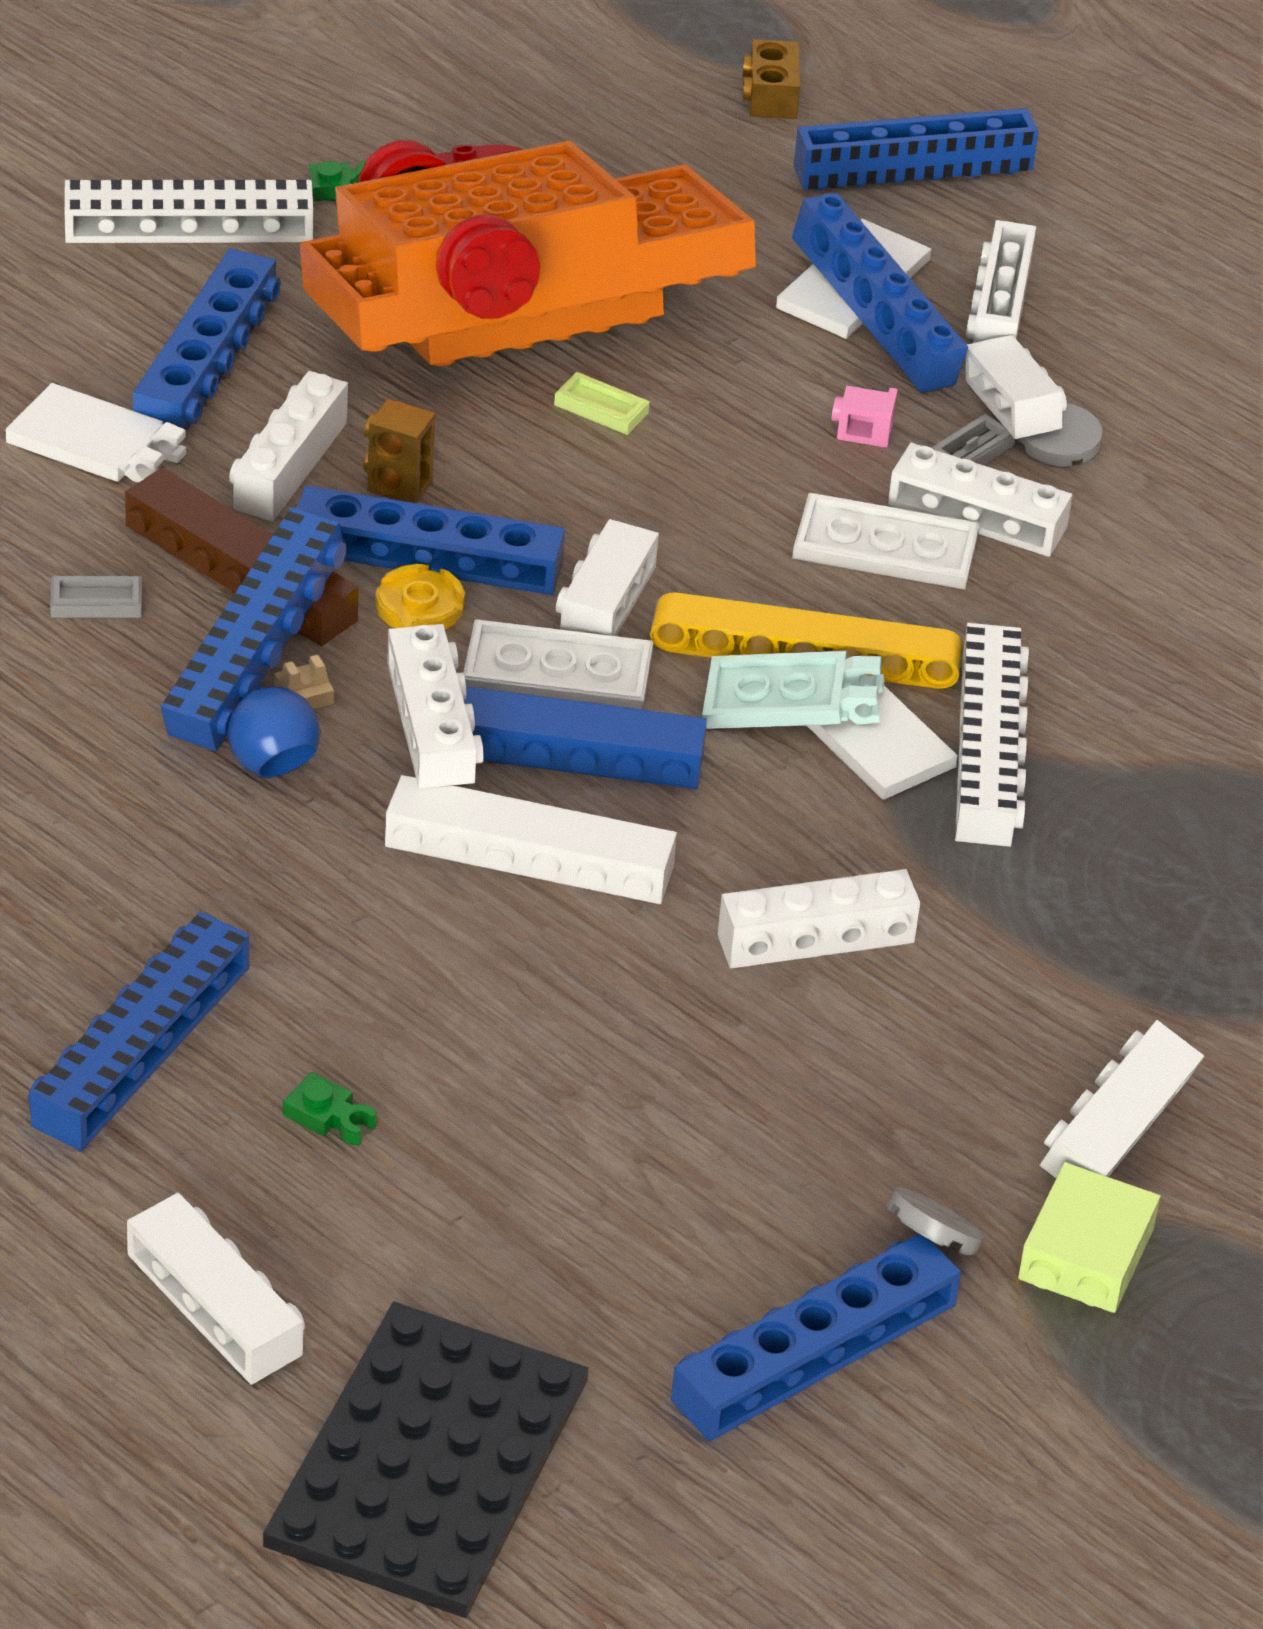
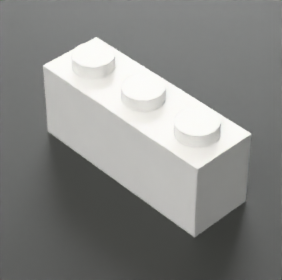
M1012 334L967 344L968 349L965 355L966 382L1014 439L1062 429V411H1065L1067 407L1064 390L1053 382L1048 376L1046 369L1038 365L1032 358L1029 350L1023 348Z
M609 519L600 535L594 534L592 536L585 561L579 560L577 562L569 588L563 587L559 593L556 612L561 613L560 630L617 636L656 568L659 533Z

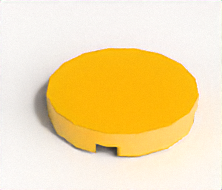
M424 564L401 566L386 573L381 579V585L377 587L375 596V607L379 617L392 628L443 624L444 629H447L462 617L465 604V591L460 580L449 571L441 568L440 573L430 571L429 565Z

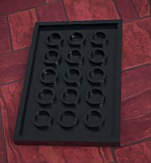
M393 1301L264 1530L263 1547L466 1619L588 1381L589 1367Z

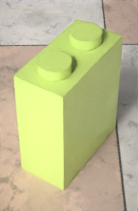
M1064 1162L1024 1244L1018 1279L1039 1288L1048 1289L1076 1299L1089 1306L1116 1313L1154 1230L1161 1195Z

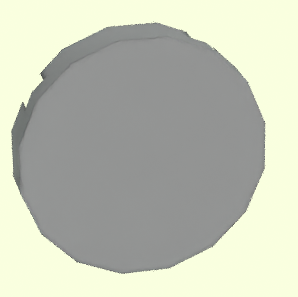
M1067 403L1066 410L1062 411V429L1027 436L1017 440L1019 444L1022 443L1025 446L1024 451L1031 458L1047 465L1066 467L1072 466L1073 461L1083 459L1082 463L1090 461L1099 452L1103 429L1099 420L1088 410L1075 404Z
M895 1187L886 1206L889 1211L895 1212V1210H899L896 1216L900 1218V1221L922 1236L941 1246L946 1245L949 1247L953 1240L962 1244L959 1250L960 1254L975 1255L984 1240V1235L980 1230L966 1219L936 1201L912 1190Z

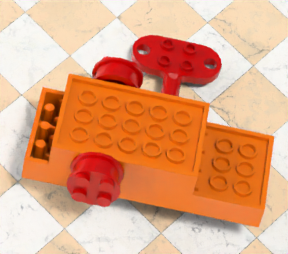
M396 140L381 146L366 159L359 174L358 183L335 187L339 234L299 242L303 289L362 351L378 352L385 350L388 345L407 342L430 365L436 366L451 365L456 359L470 356L478 358L489 357L495 351L507 348L526 349L533 346L536 342L545 340L564 341L570 339L573 334L582 332H605L611 326L624 323L643 324L649 321V318L664 315L663 289L665 286L680 283L694 285L702 282L703 278L717 275L732 277L740 274L741 270L756 267L755 220L687 164L613 178L570 140L524 150L509 145H458L452 151L440 154L434 153L429 147L414 140Z

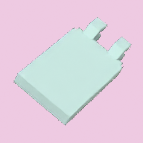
M846 651L712 656L702 717L707 718L706 729L841 724V721H848V718L856 725L879 723L881 707L880 704H877L878 693H883L885 682L884 674H881L882 659L881 656H852L847 659Z

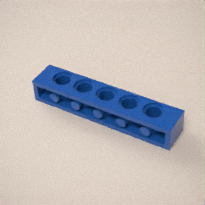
M838 193L803 199L792 239L921 393L954 386L968 349L966 343Z
M232 248L228 249L134 390L133 411L161 420L163 424L166 422L171 423L186 431L192 423L196 424L198 422L204 403L208 398L212 399L215 396L219 380L223 374H228L231 371L235 355L239 349H245L250 332L255 325L259 326L262 323L266 307L270 302H275L279 295L281 280L276 277V259Z
M307 485L304 487L297 509L340 523L343 542L346 544L344 561L391 569H397L406 565L424 564L429 565L430 571L440 573V568L449 571L458 580L548 595L554 594L563 564L565 528Z
M917 1234L904 1242H895L884 1253L864 1264L857 1263L851 1266L842 1276L823 1286L817 1285L812 1287L803 1297L783 1308H774L767 1312L761 1320L742 1330L731 1331L715 1345L700 1353H691L684 1357L678 1365L674 1366L671 1401L710 1442L955 1306L961 1271L928 1238L921 1234Z

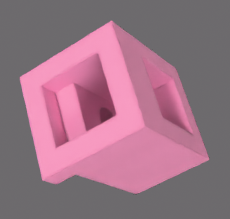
M846 385L844 396L835 397L832 411V421L839 422L837 439L887 448L894 423L898 389L889 388V392H882Z

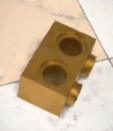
M752 39L751 55L744 54L742 78H744L742 98L743 100L750 101V116L797 119L800 91L799 42Z
M387 398L377 413L373 412L370 414L365 425L364 435L366 438H369L368 452L363 466L364 471L368 472L367 491L399 501L417 503L433 481L435 413Z

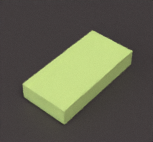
M576 372L555 393L554 405L626 435L649 413L650 401L579 372Z

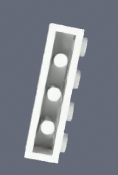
M996 220L992 242L984 241L981 263L978 269L976 288L973 294L965 339L973 340V343L1012 334L1017 340L1031 266L1036 226Z
M308 371L298 385L291 387L287 400L280 409H275L271 413L267 426L260 434L256 433L247 452L242 458H237L231 467L229 481L233 484L234 510L272 522L276 519L347 424L348 382L329 377L325 374Z
M910 443L892 471L888 505L904 510L980 523L979 535L1050 557L1067 529L1073 494L1056 489L1050 485H1043L1015 476L1009 472H1002L980 465L968 459H961L939 452L927 446Z
M443 624L388 629L387 665L418 788L475 783L476 764L483 763V746L481 736L472 734L475 729L473 706L471 703L464 704V700H466L463 672L456 673L455 670L458 669L456 643L448 642Z
M907 869L725 893L721 895L717 935L729 968L910 944L915 942L920 900Z
M1158 1020L1155 1021L1145 1035L1136 1030L1119 1052V1054L1125 1057L1124 1060L1118 1064L1112 1059L1094 1082L1100 1087L1098 1091L1093 1094L1086 1089L1069 1111L1075 1117L1072 1122L1068 1124L1061 1119L1045 1139L1044 1144L1050 1150L1039 1166L1055 1178H1057L1064 1162L1109 1177L1185 1085L1204 1058V1055Z
M178 1192L127 1220L128 1256L250 1385L303 1356L305 1322L300 1311L292 1303L286 1304L276 1294L265 1274L259 1270L254 1271L245 1262L233 1241L228 1238L223 1239L210 1225L206 1214L199 1207L193 1208Z

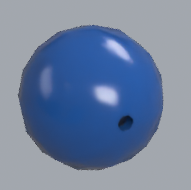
M263 687L246 695L236 706L230 717L227 735L232 753L245 770L259 777L271 778L291 772L308 762L318 749L321 729L317 714L303 696L288 688Z

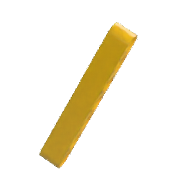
M667 593L658 599L650 632L653 644L663 651L708 658L724 655L846 651L847 659L852 656H881V674H884L885 682L934 689H945L957 682L963 650V643L959 635L946 629L684 593Z

